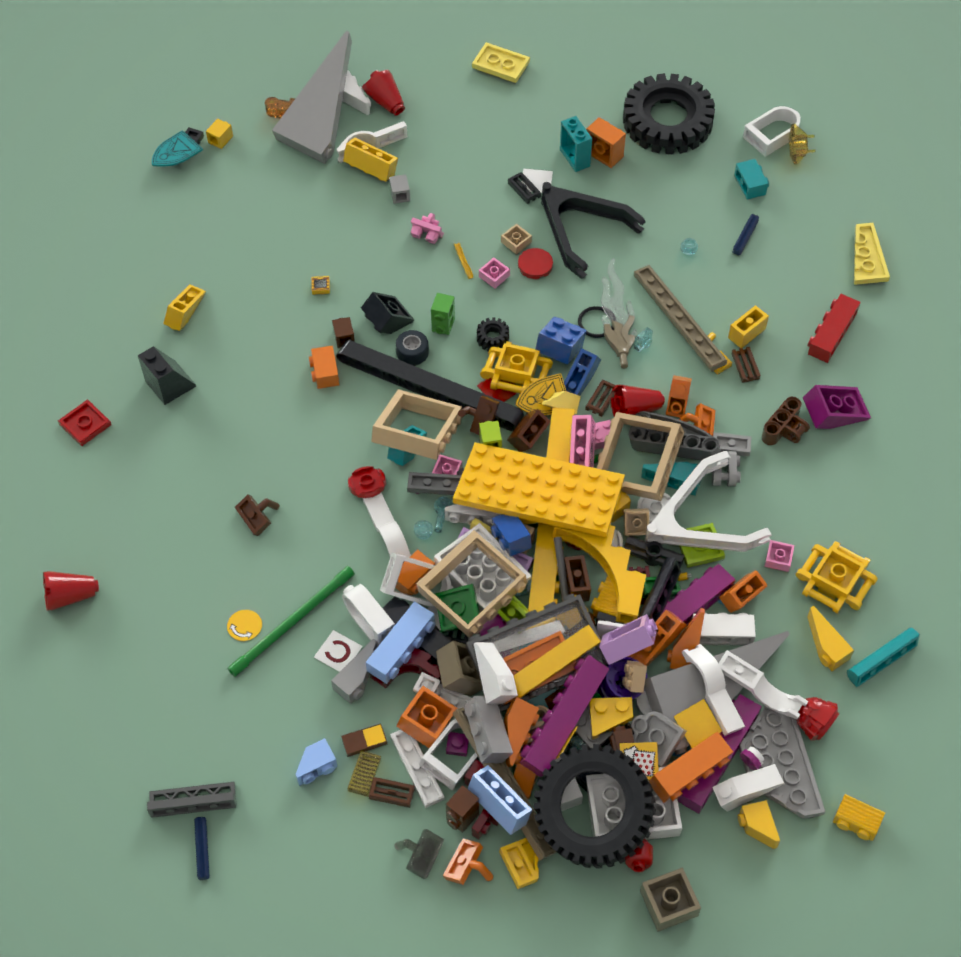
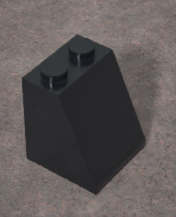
M153 346L138 355L145 382L164 405L196 387V384L180 365Z

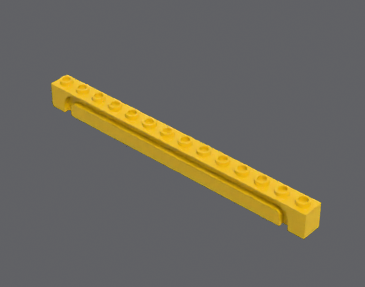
M552 407L546 458L569 462L572 415L575 414V409ZM538 523L528 606L529 612L533 610L539 612L544 610V606L549 603H558V599H554L555 593H559L560 585L559 581H556V577L559 575L553 538L554 526L544 523ZM553 617L530 628H527L526 630L556 621V617Z

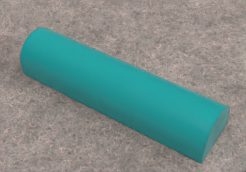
M908 628L848 669L847 676L855 687H859L917 647L920 634L915 629Z

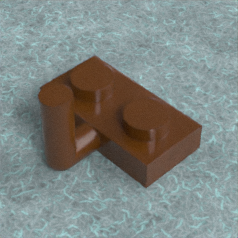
M481 396L477 409L466 406L458 411V415L460 417H464L467 414L474 416L470 432L479 435V423L493 422L500 402L486 396Z
M247 494L234 508L252 533L259 536L271 524L263 510L266 507L278 510L280 505L268 498L257 504L254 498Z

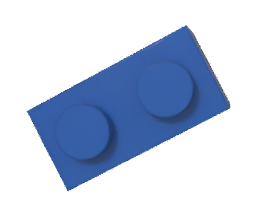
M500 514L492 518V527H490L494 538L499 539L502 550H506L510 557L532 548L530 533L519 517Z

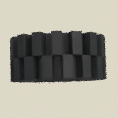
M492 317V320L486 318V322L482 320L481 324H478L477 342L479 346H482L483 350L487 348L489 352L490 347L503 348L504 343L506 344V341H509V326L506 325L505 321L501 323L500 318L497 321L495 317ZM489 332H497L500 335L498 337L491 338L488 337L486 334Z

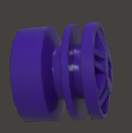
M625 657L608 665L609 671L599 685L597 693L602 698L632 697V702L637 699L642 693L630 692L623 685L625 664H627V661L637 660Z

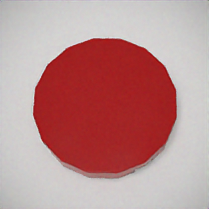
M527 249L519 256L518 268L522 275L527 278L540 279L542 276H548L552 271L553 259L543 249Z
M372 466L361 467L352 472V476L348 478L350 492L359 498L374 497L380 494L386 486L384 472L379 468L378 470L374 469Z

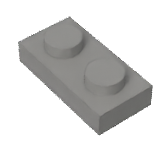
M713 433V437L719 441L721 452L736 451L737 455L750 456V436Z

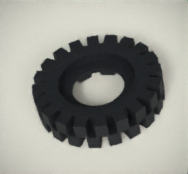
M665 73L657 74L656 81L652 75L644 78V83L640 80L635 83L634 88H630L627 98L625 97L623 110L624 129L626 133H630V138L634 142L640 140V147L647 149L652 144L651 152L660 153L662 147H665V154H674L675 147L679 154L687 152L688 146L694 150L699 147L700 142L704 143L708 139V134L712 131L715 103L713 98L710 99V92L707 89L703 90V85L698 81L691 85L692 78L684 76L682 81H678L679 74L671 73L670 80L666 79ZM659 101L660 103L675 101L677 105L686 109L687 117L677 125H662L652 118L651 108Z

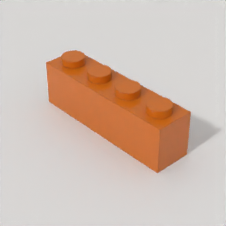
M717 731L654 774L649 783L663 803L669 799L673 802L683 794L682 790L685 788L690 790L699 783L697 781L699 778H708L715 772L713 770L715 767L719 766V768H722L730 762L728 757L733 753V750Z

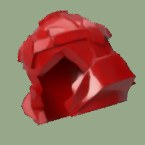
M817 697L806 698L808 703L806 706H801L798 711L800 716L796 721L810 741L820 740L840 713L836 703L826 702Z

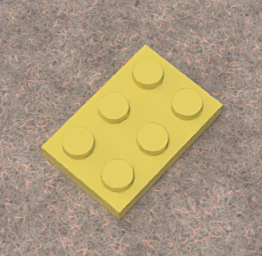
M486 42L472 62V68L517 83L530 63V57Z

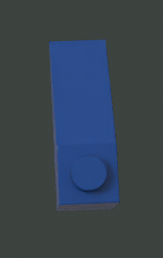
M582 348L580 349L564 381L567 392L578 396L582 394L601 362L597 355Z

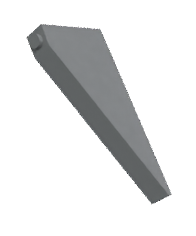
M347 30L272 129L276 140L324 164L332 157L335 148L352 45L351 36Z
M786 631L738 647L729 652L759 670L789 636V632ZM725 652L713 656L718 663L720 662ZM692 663L645 679L644 689L652 711L662 713L676 724L675 715L703 699L707 703L704 679L698 668ZM724 675L725 689L731 700H733L743 686ZM685 736L674 751L675 755L688 751L686 747L690 746Z

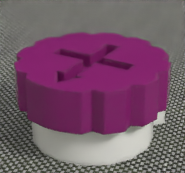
M754 747L744 749L740 753L741 760L753 771L758 770L763 764L764 757Z

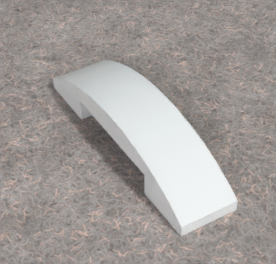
M423 672L413 688V691L418 693L421 687L425 686L458 709L464 707L472 699L462 693L444 689L443 685L440 684L441 680Z

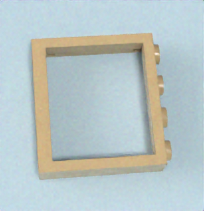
M398 389L373 425L371 442L437 460L440 453H444L446 444L450 443L452 434L455 435L457 426L461 425L463 417L458 415V411L461 410L462 406ZM401 409L446 421L435 440L390 427Z
M616 412L615 417L610 423V432L604 440V449L599 454L597 469L608 470L624 424L667 432L669 436L652 486L624 481L621 489L622 492L629 495L662 501L685 433L681 424Z
M473 530L421 578L416 585L418 592L470 638L473 634H478L488 620L494 619L498 610L503 606L506 607L517 592L521 593L525 589L527 579L526 574ZM478 548L513 578L514 581L467 624L433 594L431 590Z

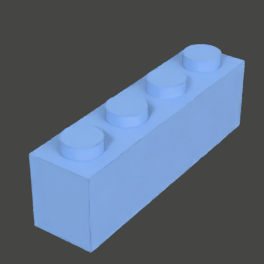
M414 601L366 661L367 672L386 684L390 679H394L399 673L401 665L403 663L406 664L411 658L412 651L415 648H419L424 640V636L427 633H431L436 625L434 613Z

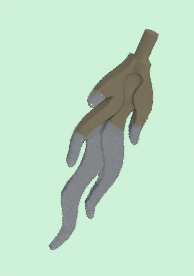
M613 258L608 265V275L613 284L614 295L613 298L610 297V284L608 279L603 276L604 288L601 303L607 317L603 315L601 320L605 339L615 351L617 357H620L621 368L625 369L628 367L627 356L636 339L637 330L633 329L632 333L628 335L633 325L635 314L630 300L626 304L627 313L624 309V285L614 271L615 259Z

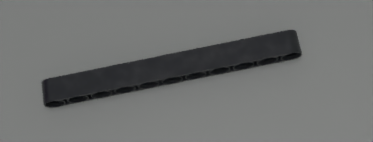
M346 340L336 355L337 359L343 364L422 396L462 406V408L469 406L477 409L481 396L496 400L500 403L494 421H498L499 427L509 431H514L524 417V412L518 407L351 340Z

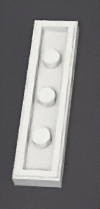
M402 730L390 734L424 807L428 808L445 800L435 777L419 766L424 755L416 739Z

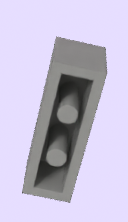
M474 696L464 706L480 761L481 763H503L513 754L498 704H486L485 696Z

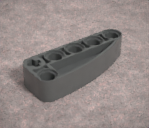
M641 411L635 414V416L681 424L685 433L677 457L702 461L721 452L719 441L715 437L692 424L651 412ZM631 426L628 435L631 446L635 451L662 455L669 433Z

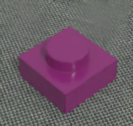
M450 732L448 734L446 754L467 757L469 740L466 735Z

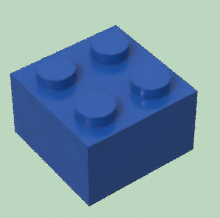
M553 317L539 332L535 350L568 365L580 349L583 348L587 330L566 322L562 318Z

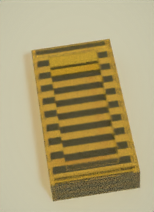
M361 750L347 788L349 792L368 797L373 778L376 776L381 761V756Z

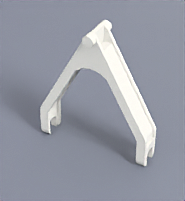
M723 451L703 459L659 514L648 524L645 541L745 552L769 542V536H772L768 528L746 536L692 531L684 529L675 520L674 513L705 474L729 464L728 458L731 457L727 451Z

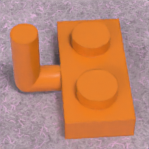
M700 403L696 406L695 415L686 413L679 420L693 422L694 426L713 436L716 410Z
M463 838L443 877L448 881L464 885L471 870L475 869L480 872L486 881H491L493 874L484 863L476 861L483 846L478 842Z

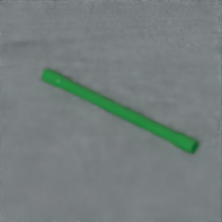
M346 566L333 580L246 654L233 662L227 668L231 675L236 677L255 658L338 587L355 575L352 568Z

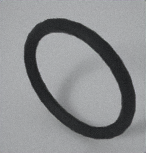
M600 306L588 307L578 317V325L583 329L582 317L591 310L604 311L613 321H616L611 311ZM586 331V335H588V336H590V337H595V338L605 337V336H604V333H602V334H593V333H590V332Z

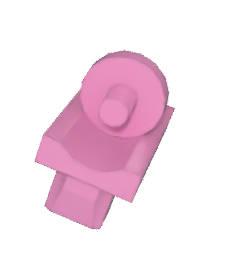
M430 213L428 217L422 216L421 220L416 218L411 220L412 237L420 239L422 233L426 232V241L435 244L438 238H442L444 232L441 231L442 228L438 226L439 221L435 220V214Z

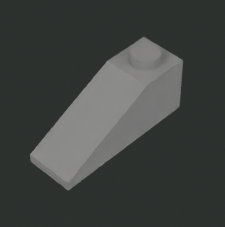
M372 639L331 680L333 690L350 704L354 700L360 699L364 694L370 675L366 669V661L377 648V641L375 639Z

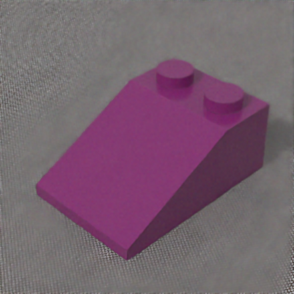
M815 385L802 397L816 429H832L866 421L871 418L858 387Z

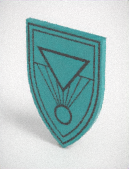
M182 130L162 142L156 148L152 156V166L166 167L178 165L203 151V148Z

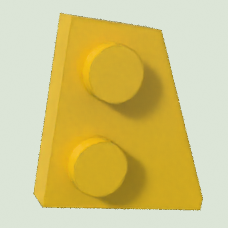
M632 697L592 698L589 702L592 739H596L600 734L608 730L610 732L613 730L612 728L633 720Z
M527 838L499 849V853L517 889L538 881L539 859Z

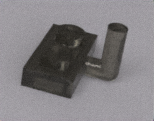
M424 829L417 844L410 839H404L395 843V849L402 850L408 848L413 851L406 869L422 879H426L444 839L430 830Z

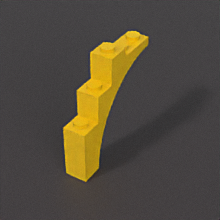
M610 525L607 537L554 526L553 538L561 537L563 541L584 550L600 564L608 575L616 595V622L627 624L636 620L646 574L627 570L631 550L612 546L615 526Z

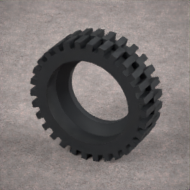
M587 744L581 745V750L573 747L570 749L571 754L566 755L563 752L559 755L560 761L556 762L553 759L550 762L552 768L550 771L545 768L542 773L545 776L544 780L539 779L537 783L540 790L535 791L534 797L537 799V803L533 804L534 810L537 812V815H534L535 820L540 825L538 829L544 835L545 841L557 853L576 865L581 864L586 868L594 866L596 869L603 868L602 865H607L608 867L615 866L614 862L617 861L621 864L626 861V856L633 857L636 854L634 850L637 847L641 849L644 846L642 841L644 838L648 839L651 834L649 828H653L655 822L653 815L656 816V809L654 807L656 801L652 793V786L639 765L631 757L625 756L618 749L615 751L611 746L605 745V748H602L600 744H593V748H590ZM587 772H601L613 777L620 784L625 796V811L618 825L610 832L596 837L583 836L573 831L566 824L561 811V800L565 788L574 778Z

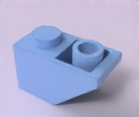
M325 738L305 748L296 771L299 786L309 784L316 777L328 775L337 768L336 758Z

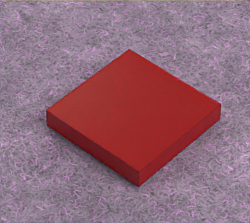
M88 399L58 420L59 425L81 446L112 425L111 421Z

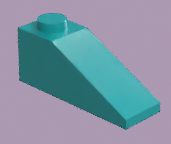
M675 462L667 487L678 490L698 464ZM644 464L641 478L653 482L659 464ZM701 481L690 493L691 495L696 496Z

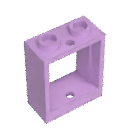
M646 614L604 634L599 647L608 664L610 665L653 645L656 630H658L657 625Z

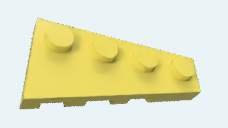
M874 223L856 224L854 285L889 282L890 275Z

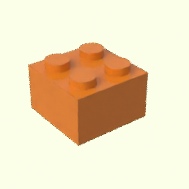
M600 117L586 128L592 137L591 156L612 168L624 157L625 132Z
M422 686L401 715L396 727L430 748L454 717L453 712L458 708L425 686Z

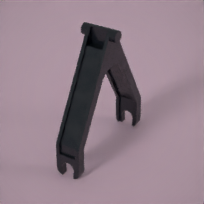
M544 182L542 185L541 204L547 215L563 263L581 279L587 275L584 271L589 266L572 251L560 218L561 213L567 210H577L621 221L636 233L644 230L641 225L646 223L645 219L626 204L554 187L549 182Z

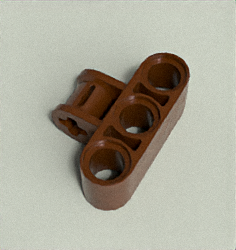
M788 397L765 423L762 433V441L765 444L775 445L782 436L793 443H798L803 433L808 432L810 429L809 424L799 417L802 405L799 398Z

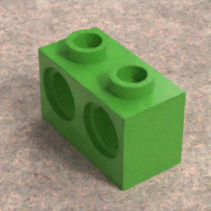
M437 293L431 307L432 332L449 335L455 320V297Z

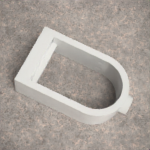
M785 106L775 107L746 124L743 138L766 157L796 138L801 116L792 108ZM774 121H786L793 126L772 140H769L759 131Z
M392 552L380 591L426 606H433L427 599H421L394 590L404 561L432 569L435 565ZM448 575L442 580L439 592L453 589Z
M362 584L356 587L349 585L343 591V602L354 621L370 641L372 639L377 641L378 647L393 629L395 623Z
M456 719L449 723L419 763V766L451 790L456 787L467 773L474 760L478 759L475 752L462 770L456 774L432 755L451 731L461 728Z

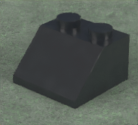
M372 292L361 307L365 317L374 324L375 330L379 333L392 334L414 321L413 317L396 296Z

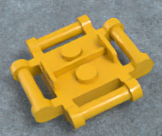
M506 341L503 348L490 347L489 357L485 367L480 372V376L483 379L492 378L490 389H502L521 394L530 383L547 377L548 371L552 368L553 361L549 358L541 357L542 354L538 350L514 345L512 342ZM499 357L495 369H492L495 358ZM537 365L542 366L538 379L534 378ZM499 380L522 384L523 386L500 382Z
M837 541L829 549L815 544L811 549V555L803 567L798 569L795 574L799 580L808 582L802 595L814 598L832 608V611L837 614L844 603L849 604L854 610H859L867 592L878 580L876 575L866 570L871 560L840 546L841 543ZM819 556H822L823 558L820 561L819 565L817 566L813 574H811L809 572L810 569L814 565L817 558ZM861 577L865 582L857 595L853 597L850 593ZM814 586L818 587V592L813 589Z

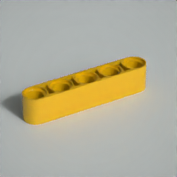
M590 625L585 626L515 674L514 680L518 694L516 697H523L597 646L601 641Z

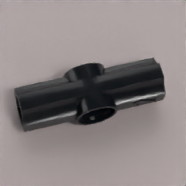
M632 536L627 537L624 545L625 549L631 550L630 555L644 559L650 566H662L666 558L673 557L676 558L681 569L685 557L683 554L663 548L662 544L657 541L646 542Z

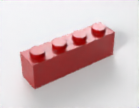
M840 294L838 299L832 301L830 312L826 311L822 320L824 321L823 324L819 323L815 331V337L811 336L807 344L810 347L808 355L826 363L829 362L857 315L860 301L844 294Z

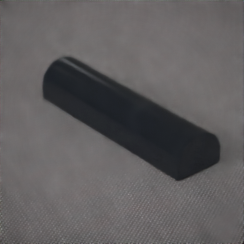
M669 557L664 560L638 618L647 614L649 619H653L656 622L662 615L681 573L676 558Z

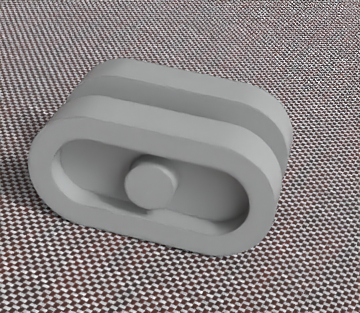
M728 451L731 458H728L727 473H722V468L712 472V486H721V480H727V485L736 487L737 483H740L741 473L737 471V467L740 466V455H737L736 451Z

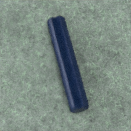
M750 215L733 247V254H742L759 221L758 215Z
M196 817L194 819L197 877L199 880H207L210 877L207 820L205 817Z

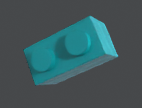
M756 159L736 163L734 176L746 199L766 195L769 180L764 176L762 167L758 165Z

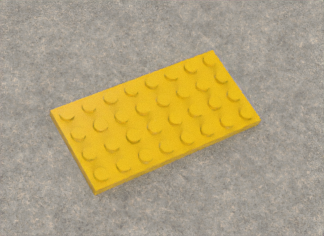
M475 442L453 496V503L607 537L624 483L625 474Z

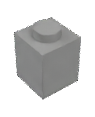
M406 174L389 177L393 204L410 201V189Z

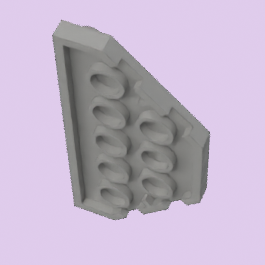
M764 706V709L739 746L740 753L749 747L757 749L764 757L763 764L759 769L775 764L785 783L763 795L803 819L824 815L823 802L796 719ZM743 762L746 773L753 771Z

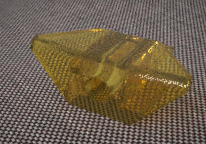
M795 123L791 124L789 151L794 165H797L807 153L816 152V149L808 150L807 139L814 138L815 135H807Z

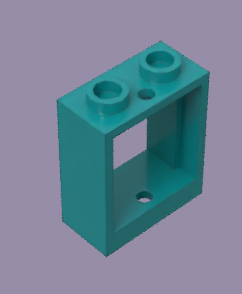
M577 116L561 121L560 151L575 172L590 167L592 137Z

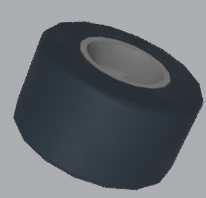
M408 330L398 336L396 339V354L399 360L415 366L427 359L429 344L427 337L422 332Z

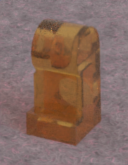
M276 97L267 98L265 100L267 115L281 119L295 98H290L289 101L278 100Z

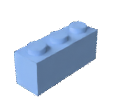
M489 765L472 775L468 790L479 798V803L510 835L527 824L532 809Z

